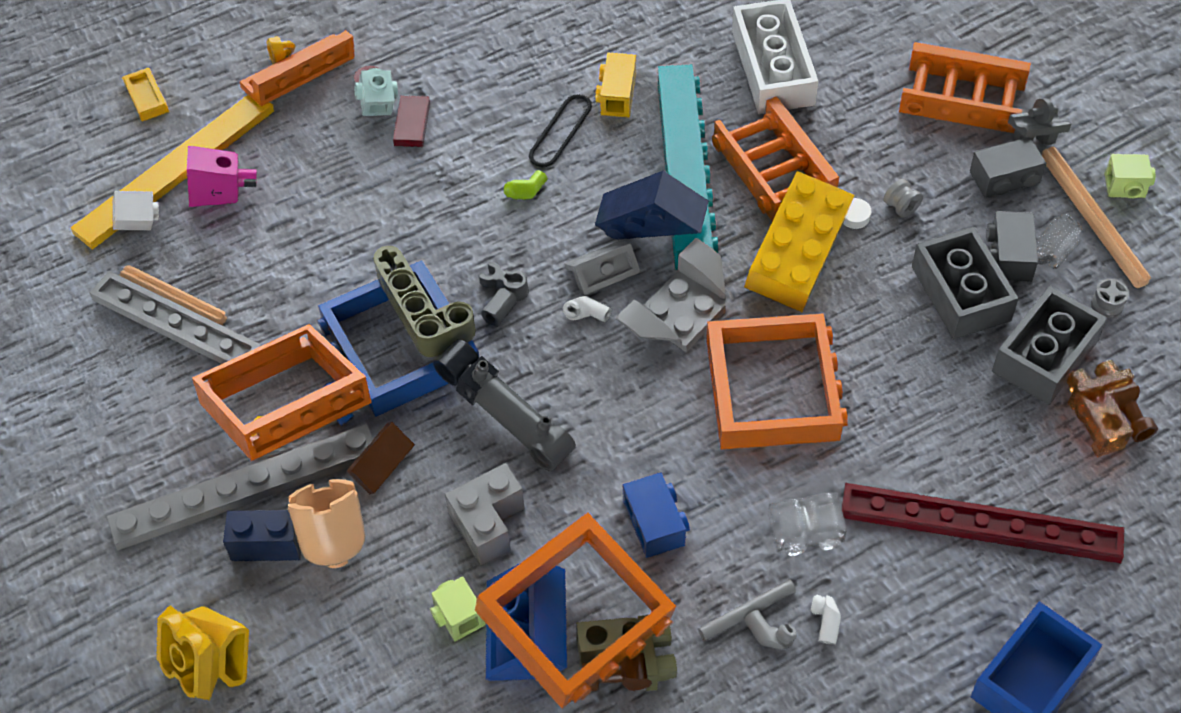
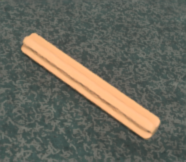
M127 265L120 272L119 276L220 325H223L227 320L224 311L133 266Z

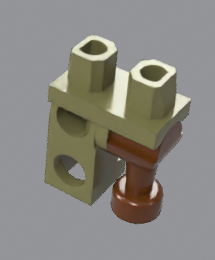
M647 615L638 616V619L618 618L576 622V640L581 669ZM670 626L665 629L661 636L656 637L653 634L645 641V648L633 659L626 656L618 663L619 669L609 679L603 682L599 678L590 686L592 688L591 692L598 691L599 683H622L626 689L635 692L645 688L646 691L657 690L658 681L676 678L677 664L675 655L655 656L654 650L657 647L671 646Z

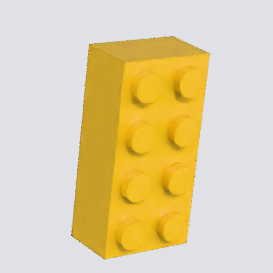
M796 171L749 269L744 288L803 312L855 195Z

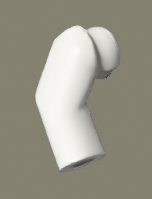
M586 296L567 301L563 306V313L569 320H579L592 316L602 322H606L612 312L610 307Z
M815 595L812 600L811 612L822 615L818 641L836 645L841 614L832 597L828 595L826 597Z

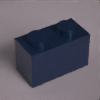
M289 510L227 511L223 543L231 561L300 560L301 550Z

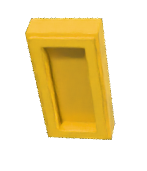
M149 67L122 77L142 122L169 112L166 101Z

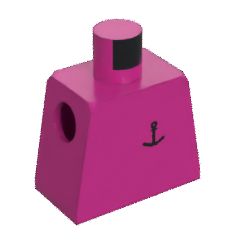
M188 146L187 182L189 207L238 202L239 187H257V169H239L238 154L236 152Z

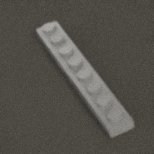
M367 424L109 515L107 520L114 544L119 551L347 469L372 442L373 438Z

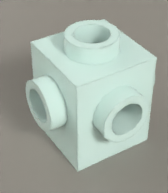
M372 68L367 71H361L359 82L354 84L355 99L361 102L362 116L392 114L394 99L398 97L397 82L392 81L391 70Z

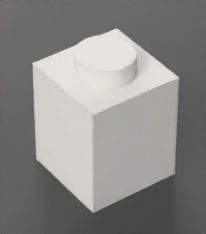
M114 191L112 200L113 230L151 231L153 221H158L159 204L158 202H153V192Z

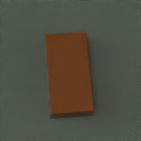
M388 422L346 472L369 494H375L415 444L393 422Z

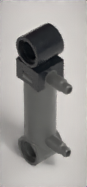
M457 339L434 360L433 366L441 378L453 386L457 385L456 391L472 406L477 403L529 449V453L534 461L543 469L552 472L576 448L574 439L565 429L556 424L551 425L550 417H542L497 377L499 371L483 356L479 358L475 350L465 341Z

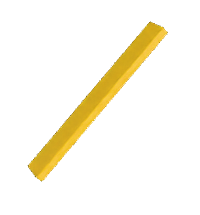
M246 95L120 191L153 192V202H156L187 178L188 146L224 150L274 112L273 104L269 102L260 106L249 95ZM113 196L70 227L73 234L92 250L118 231L113 230Z

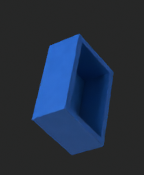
M1039 601L978 677L970 697L991 713H1056L1092 666L1103 644Z

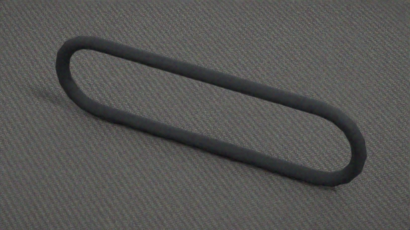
M577 94L568 97L531 148L529 160L532 164L538 167H548L557 161L591 111L592 102L588 97ZM574 99L586 101L588 104L587 109L553 159L546 163L537 162L533 158L535 150L567 104Z

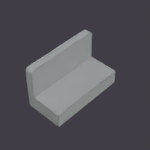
M617 241L564 263L566 270L573 271L580 293L584 296L641 272L631 243Z

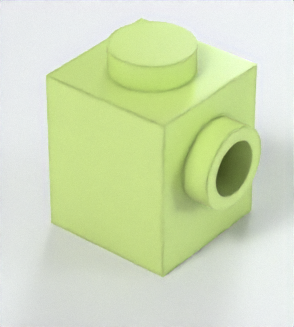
M1111 154L1105 171L1108 197H1146L1149 187L1154 185L1156 178L1155 168L1150 166L1149 155Z
M463 576L455 581L449 580L442 583L436 591L431 593L434 607L430 608L431 614L439 627L445 625L454 642L486 625L475 612L477 598Z

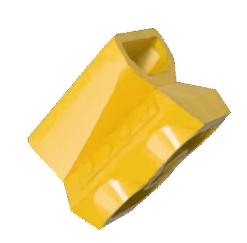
M169 605L157 618L156 660L159 661L166 677L170 679L176 677L179 680L182 690L188 697L210 700L218 677L229 687H236L245 683L247 679L249 630L243 624L205 606L183 614Z

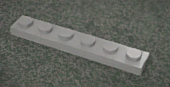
M108 271L89 292L93 301L221 364L262 346L111 271Z

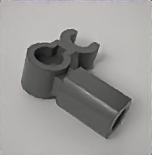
M489 262V273L493 275L487 276L480 273V284L486 288L497 287L498 291L482 310L481 315L486 323L498 327L516 305L517 301H521L528 296L529 288L525 273L521 271H503L497 263Z

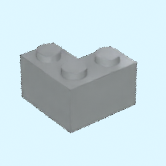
M505 463L445 493L448 514L480 566L511 551L509 531L502 520L525 509L522 487Z

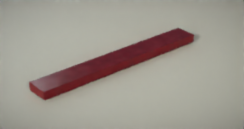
M845 483L840 518L1119 564H1121L1124 558L1125 527Z

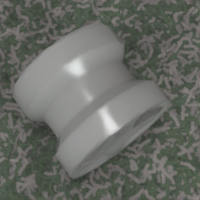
M899 179L889 187L883 200L888 206H894L896 213L900 217L905 218L918 209L923 201V195L918 190H912L911 184L906 179Z
M1117 279L1102 280L1097 285L1091 301L1092 309L1107 318L1119 316L1129 296L1127 286Z

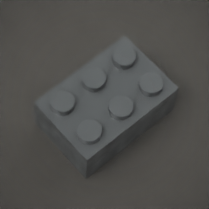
M975 226L916 244L912 269L953 340L1012 321L1019 298Z
M1049 285L998 349L992 372L1050 405L1099 341L1107 317Z

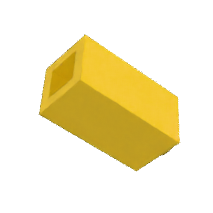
M607 52L606 64H600L599 81L602 82V86L597 85L595 102L600 103L601 115L630 118L636 80L635 54Z

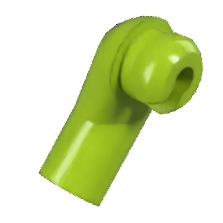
M536 170L529 180L516 179L507 182L504 185L503 191L508 198L530 200L534 198L548 178L544 172Z

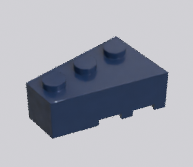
M660 171L604 193L595 226L603 230L608 237L617 240L698 234L702 230L709 200L665 171Z

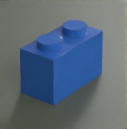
M662 472L622 484L623 503L646 558L685 546L686 532L690 531L689 523L684 511L678 512L675 505L677 503L675 489L672 483L666 484Z

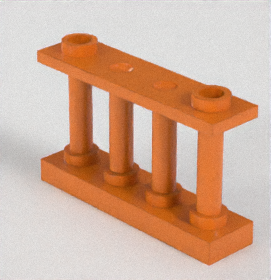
M914 42L909 71L917 73L913 89L903 88L899 112L1014 133L1015 128L1008 123L1011 114L1022 113L1023 109L1013 108L1016 90H1025L1031 63ZM928 74L946 77L942 95L924 92ZM957 79L975 82L971 100L954 97ZM987 85L1004 88L1001 105L983 102Z
M777 96L766 101L764 117L729 132L721 120L715 121L714 135H712V143L718 152H722L757 200L760 211L763 214H767L771 221H773L788 188L774 193L767 184V182L799 169L808 176L838 188L839 176ZM766 129L773 131L778 137L745 152L737 143V141ZM781 149L788 150L793 157L761 172H758L752 161Z

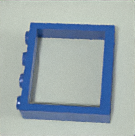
M423 260L409 265L435 310L448 305L449 302ZM378 279L318 305L321 318L317 320L323 336H330L333 341L330 344L366 376L372 402L368 405L375 417L449 384L437 373L432 362L380 387H375L339 322L389 300ZM472 340L469 341L468 344L479 356V351Z

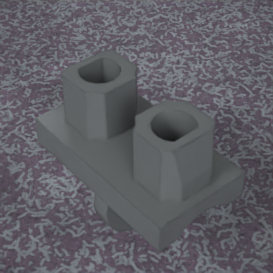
M1047 98L1037 99L1033 108L1029 109L1027 113L1011 114L1008 123L1015 128L1012 141L1031 137L1033 141L1036 136L1040 143L1046 145L1055 144L1058 133L1069 132L1071 123L1068 121L1064 122L1059 118L1057 114L1058 107L1056 105L1053 106L1052 102Z

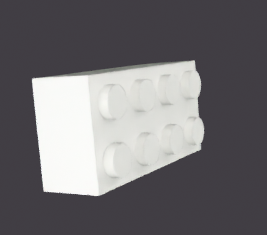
M774 0L734 6L732 33L758 114H764L766 112V101L776 96L787 110L815 106L818 79L791 1Z

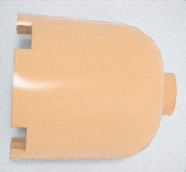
M332 479L329 480V487L315 489L314 484H309L296 490L288 497L290 503L288 504V510L299 548L304 558L316 565L339 568L346 565L348 560L361 551L365 541V530L358 493L355 490L354 483L348 480Z

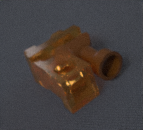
M1108 360L1097 365L1094 371L1097 378L1091 379L1083 368L1074 370L1069 374L1067 384L1072 393L1068 404L1072 410H1075L1077 418L1085 425L1093 440L1091 447L1096 457L1124 449L1130 437H1132L1134 442H1142L1157 433L1158 427L1151 417H1144L1136 402L1139 397L1140 388L1132 380L1134 375L1130 368L1120 370L1113 360ZM1123 414H1124V415L1126 416V418L1129 420V422L1131 423V425L1128 424V422H1127V420L1125 419V417L1123 416Z

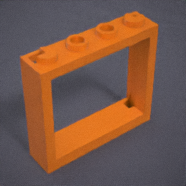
M824 313L707 321L706 342L720 450L840 441L842 428L848 425L846 408L840 407L839 400H842L843 397L842 382L835 379L834 372L838 370L836 352L831 353L830 345L833 344L832 327L826 326ZM815 338L829 416L734 422L723 344Z
M310 324L192 378L201 406L251 461L372 403L366 376ZM305 334L308 335V339H306L305 337L299 339L300 336H303ZM310 358L316 361L336 381L246 425L222 401Z
M587 512L477 596L475 612L563 709L571 701L576 703L580 699L583 700L591 692L592 688L590 686L599 678L603 682L609 679L619 669L618 663L626 656L630 659L637 656L645 648V641L653 634L656 637L661 636L665 629L673 623L671 617L676 605ZM588 542L652 612L567 680L502 607Z

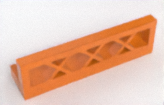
M347 30L338 35L332 34L241 80L240 87L258 105L263 106L354 59L353 36Z

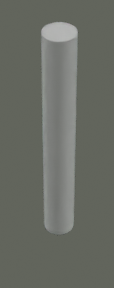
M789 579L698 628L701 638L707 641L742 622L749 613L755 610L760 612L796 592L795 585Z

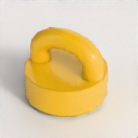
M278 36L268 38L266 41L272 64L285 59L295 50L293 42H281Z

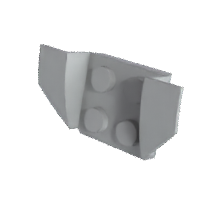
M695 238L678 255V271L644 305L634 299L616 317V320L639 338L667 340L687 352L707 332V321H717L726 312V293L721 255L698 238Z

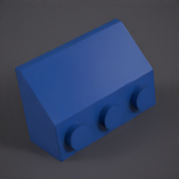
M516 566L487 580V588H489L492 584H494L496 581H498L500 578H502ZM556 566L502 608L552 664L561 671L567 668L565 569ZM486 624V679L490 681L534 680L535 678Z

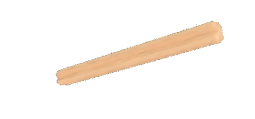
M1052 146L1044 149L1042 157L1046 162L1047 168L1133 286L1139 289L1149 284L1151 279L1149 273L1056 147Z

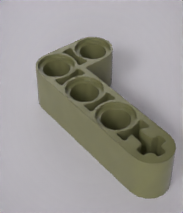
M383 246L374 253L373 259L378 282L417 350L426 357L439 356L457 339L468 343L474 338L476 333L474 315L469 304L457 301L435 310L402 252L397 247Z

